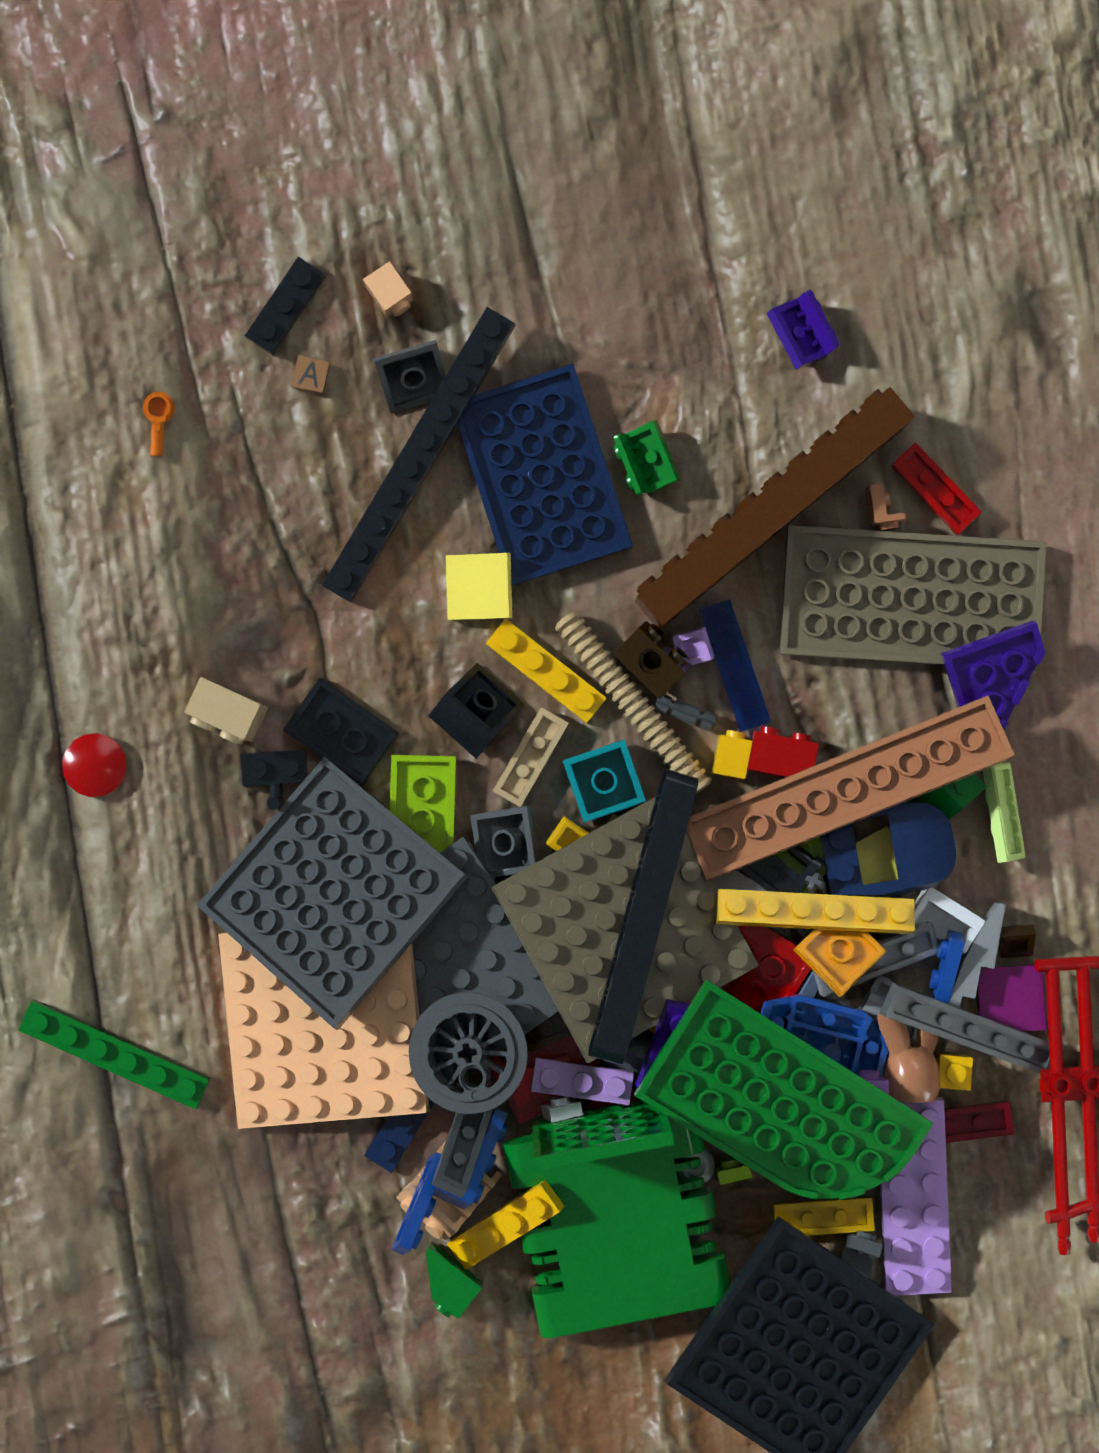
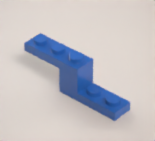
M497 1108L493 1110L467 1191L462 1198L431 1185L441 1154L436 1152L428 1158L391 1250L404 1255L411 1251V1248L416 1249L424 1232L420 1229L424 1217L429 1218L436 1203V1199L432 1198V1196L462 1209H466L472 1203L477 1204L484 1190V1185L480 1184L485 1172L489 1173L496 1159V1155L493 1154L497 1142H502L507 1132L508 1125L504 1124L508 1113Z

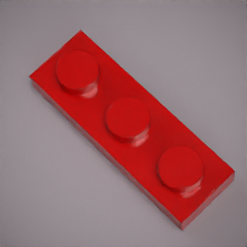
M916 442L891 465L895 472L956 536L982 513Z

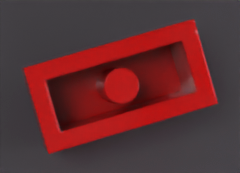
M761 726L760 732L753 731L751 735L752 746L747 770L783 778L789 777L815 766L819 743L811 742L812 736L793 733L792 738L779 736V729Z

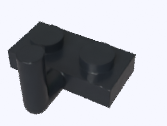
M305 749L240 754L243 787L269 785L270 798L267 800V807L271 810H279L284 804L282 784L301 783L308 776L307 752Z

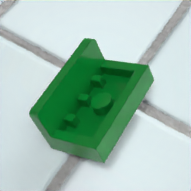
M658 420L648 422L630 432L619 433L613 436L616 443L614 445L615 454L624 463L627 471V484L637 496L650 495L681 480Z

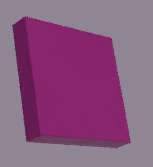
M1034 965L994 967V969L981 968L977 986L978 1014L1021 1031L1046 1030L1042 972H1036Z

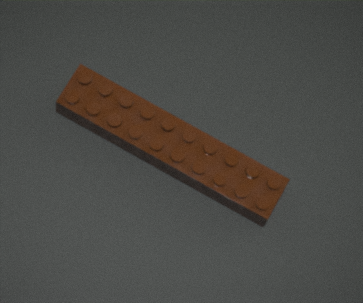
M889 387L883 393L879 388L874 391L859 407L861 409L859 413H856L853 409L839 421V424L834 427L837 430L832 434L827 430L813 442L814 444L810 447L812 451L808 455L804 451L800 452L788 463L789 465L785 468L787 470L785 474L781 475L778 471L764 482V485L760 488L762 493L756 496L752 492L738 504L739 506L736 508L737 513L733 517L729 513L725 514L713 525L714 527L711 529L713 533L706 538L704 534H701L688 545L686 549L688 554L682 559L677 554L663 566L661 570L663 574L659 578L655 579L652 575L637 587L638 595L635 603L650 621L660 629H663L904 430L915 418V415L894 390Z

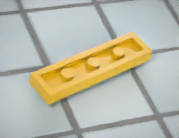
M506 618L485 643L586 724L607 699Z
M545 1179L451 1238L447 1245L464 1269L467 1270L558 1214L565 1206Z

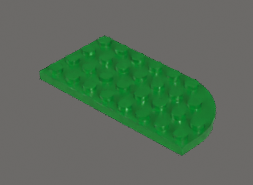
M707 979L702 984L634 1093L640 1100L664 1115L667 1114L672 1120L776 1185L794 1194L812 1199L839 1198L842 1200L866 1194V1191L880 1185L884 1181L887 1183L908 1164L934 1124Z

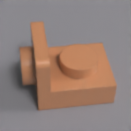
M883 483L871 484L865 489L870 527L879 526L880 531L898 529L899 523L907 519L906 512L887 515V510L891 509L889 492L883 489Z

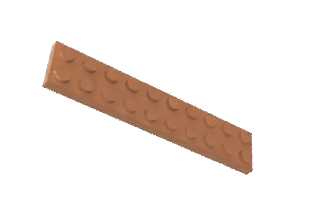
M985 696L690 816L686 831L706 880L710 881L1015 757V754L989 696Z

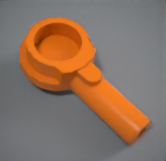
M153 392L144 400L143 413L152 422L150 456L163 457L164 424L174 416L175 403L168 394Z

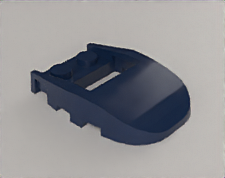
M918 802L901 803L864 818L888 817L898 880L863 885L852 824L820 836L830 895L898 898L904 897L905 894L923 891L938 886L944 882L953 872L956 863V846L953 830L946 815L931 804Z

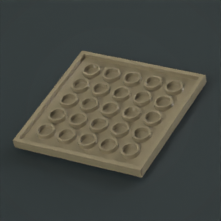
M656 796L491 887L587 1063L597 1059L588 1055L590 1040ZM685 833L631 1039L658 1024L666 999L691 1004L706 979L721 988L759 966L737 925L716 924L718 890L712 880H706L687 833Z

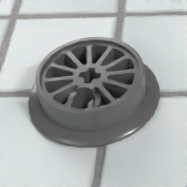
M454 993L434 1002L417 1020L409 1043V1061L418 1086L430 1100L452 1112L476 1114L489 1111L501 1105L518 1088L527 1065V1043L518 1020L502 1003L480 993ZM465 1012L470 1014L469 1035L458 1016L459 1013ZM477 1014L486 1017L487 1022L477 1036ZM448 1019H452L461 1039L443 1027V1024ZM494 1023L501 1033L485 1041L484 1037ZM437 1034H441L453 1042L455 1046H436ZM502 1038L505 1039L507 1050L488 1048V1045ZM468 1047L476 1048L477 1054L472 1057L465 1055L464 1049ZM435 1052L453 1053V1058L438 1065L435 1059ZM488 1055L506 1056L505 1069L488 1058ZM456 1062L459 1066L450 1081H448L441 1073V1069ZM471 1068H477L482 1072L483 1081L481 1085H474L468 1079V1071ZM491 1069L500 1074L495 1084L491 1082ZM458 1078H459V1083H460V1085H461L462 1088L457 1087V1086L455 1085V1083H456V1081L458 1080Z

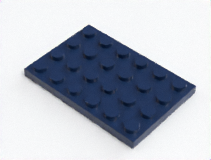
M574 364L474 395L458 422V428L498 552L511 554V587L633 547Z

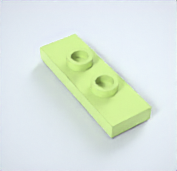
M1010 762L997 764L983 770V776L987 786L985 798L989 807L991 834L994 837L997 862L1001 863L1025 858V849Z

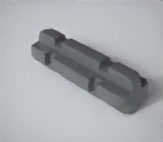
M664 695L660 700L656 699L654 705L656 712L664 715L669 713L671 714L670 717L693 726L696 723L699 725L698 728L706 731H711L715 725L717 715L707 710L701 712V708L678 699L672 701V697Z
M815 872L813 876L807 875L805 883L808 885L807 889L810 894L830 895L821 874Z

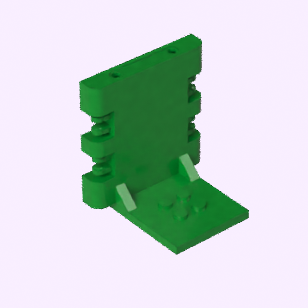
M637 1100L630 1102L629 1105L616 1104L582 1111L583 1115L556 1122H550L546 1119L532 1121L533 1134L502 1141L511 1188L533 1187L546 1179L565 1206L558 1214L521 1236L524 1253L535 1254L531 1257L533 1264L545 1265L559 1262L560 1266L558 1270L538 1274L535 1277L536 1283L543 1286L532 1287V1297L542 1338H555L716 1306L731 1284L724 1250L713 1252L717 1249L716 1241L705 1240L691 1244L689 1241V1236L707 1233L713 1229L712 1221H707L717 1216L713 1189L711 1186L702 1187L705 1185L704 1177L693 1176L680 1180L677 1179L676 1172L695 1169L700 1166V1157L674 1160L703 1152L705 1150L703 1138L672 1120L667 1114L664 1115L644 1101ZM526 1189V1190L521 1191V1192L519 1193V1195L523 1194L524 1192H526V1191L529 1190V1189Z

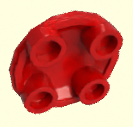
M99 733L85 734L75 739L66 749L62 760L63 775L68 785L78 794L88 797L105 796L124 782L127 769L126 756L120 745L112 737Z

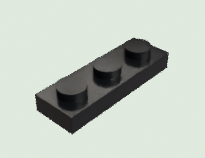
M298 256L245 334L246 339L273 356L326 278L325 274Z

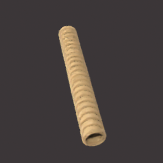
M576 610L567 614L556 624L555 630L563 633L561 637L563 639L567 638L569 641L567 645L575 648V655L580 654L582 657L580 661L588 664L587 670L590 671L592 669L594 672L593 677L600 679V686L604 685L607 688L605 692L612 694V701H617L620 704L618 708L625 710L624 716L632 719V726L637 725L639 728L637 732L639 734L643 733L645 735L643 738L645 742L649 740L651 743L649 747L657 750V757L661 756L664 759L662 763L664 765L668 764L670 766L669 770L698 778L697 795L711 783V776L706 777L704 774L706 770L698 767L700 764L698 760L694 761L691 758L693 754L685 751L686 745L681 746L679 743L681 739L673 736L674 730H669L666 727L668 723L661 721V714H656L653 711L655 709L653 705H648L649 699L641 696V689L636 690L634 687L636 683L634 681L630 682L628 680L630 677L628 673L624 675L622 672L623 667L616 665V658L611 659L609 656L611 652L603 649L604 643H599L596 640L598 636L591 634V627H586L584 625L585 620L578 618L579 612Z

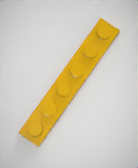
M718 889L716 924L913 934L915 932L914 899Z

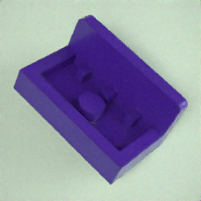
M812 290L805 291L798 298L772 308L766 313L796 370L827 357L840 346L836 333L831 328L822 311L821 304L816 299Z

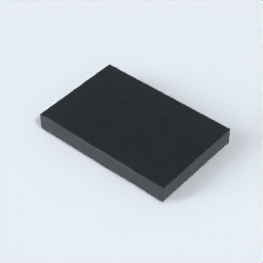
M322 678L317 680L283 729L284 732L320 757H326L342 772L362 786L399 735L398 731Z

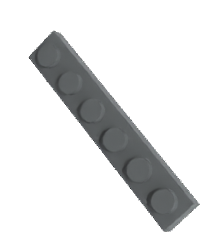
M892 982L880 1014L1037 1073H1040V1069L1050 1068L1048 1040Z

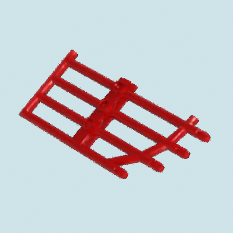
M1099 956L1036 959L1034 962L1036 972H1046L1050 1068L1040 1069L1039 1090L1042 1102H1051L1054 1152L1056 1209L1046 1211L1045 1220L1047 1224L1057 1223V1236L1059 1237L1057 1246L1060 1255L1070 1254V1219L1087 1213L1089 1241L1092 1243L1099 1242V1174L1095 1099H1099V1065H1094L1090 989V969H1099ZM1076 970L1080 1045V1066L1063 1067L1059 971ZM1082 1100L1086 1200L1069 1205L1065 1101Z

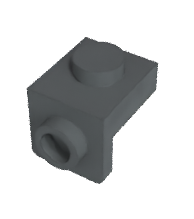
M857 1231L856 1235L846 1236L840 1258L867 1277H870L874 1260L880 1258L883 1244L875 1242L876 1236Z

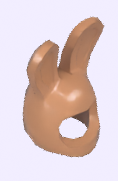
M879 1013L877 1016L879 1029L889 1050V1057L883 1076L889 1081V1095L900 1102L927 1103L935 1101L940 1090L939 1066L934 1057V1050L939 1036L917 1028L915 1044L911 1046L906 1024Z

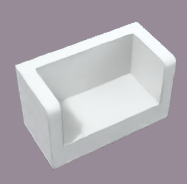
M933 887L921 891L914 902L915 925L926 921L932 922L936 938L939 940H946L948 930L961 932L965 941L963 954L968 951L986 922Z

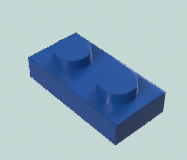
M948 930L946 940H940L937 951V958H940L938 970L933 969L930 976L929 988L932 989L936 999L946 1003L950 1001L965 945L961 932Z

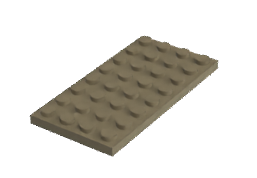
M788 525L779 655L944 665L941 653L1032 620L1037 623L1041 635L1046 542ZM1037 664L1034 671H1039V664Z

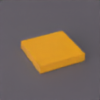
M814 929L793 949L839 998L887 952L868 932Z

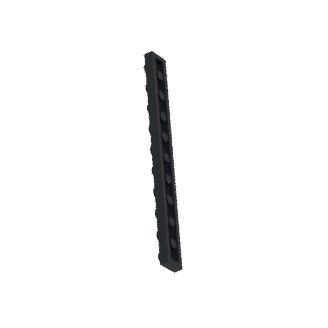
M486 307L322 586L348 602L353 601L516 326L514 322Z

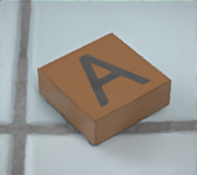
M298 355L291 387L297 390L324 395L330 362Z

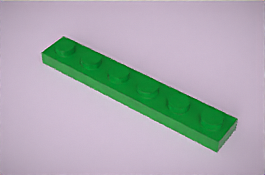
M36 1000L30 1002L18 1031L195 1110L198 1108L211 1079Z

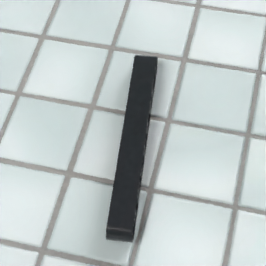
M665 769L661 777L590 1040L588 1055L619 1065H622L626 1058L695 800L698 778Z

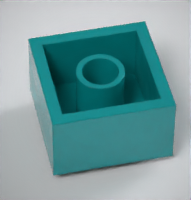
M625 739L562 761L583 823L646 802Z

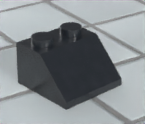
M476 663L444 694L428 717L477 759L523 709L525 704L481 665Z

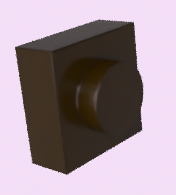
M1034 925L1002 927L998 947L1000 957L1033 956L1036 938Z

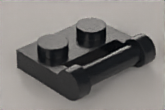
M797 845L785 851L806 867L801 875L777 855L741 868V870L766 891L800 893L806 885L805 878L807 875L813 876L825 861L819 856L813 857L804 848Z

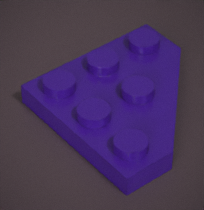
M1032 620L943 652L941 656L957 706L961 707L989 696L1005 731L1009 723L1007 721L1015 705H1018L1030 684L1029 679L1037 664L1040 665L1046 652L1038 625Z

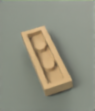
M541 707L494 787L493 792L521 807L569 723Z

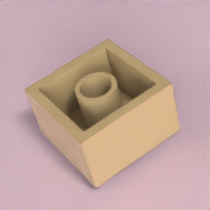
M200 677L184 713L192 716L190 723L212 732L214 727L221 729L222 731L219 736L242 745L244 740L253 742L269 707Z

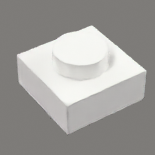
M567 1096L550 1098L551 1103L541 1105L543 1118L550 1122L583 1115L581 1102Z

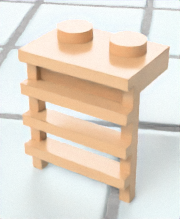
M445 1142L437 1150V1153L442 1154ZM425 1166L396 1197L401 1202L400 1206L405 1212H407ZM496 1171L490 1178L484 1173L480 1183L484 1185L483 1193L477 1204L472 1203L466 1209L459 1208L432 1196V1198L436 1199L434 1209L429 1218L424 1217L422 1221L426 1224L425 1229L437 1239L442 1238L444 1241L457 1233L461 1225L469 1218L478 1204L482 1202L502 1174Z

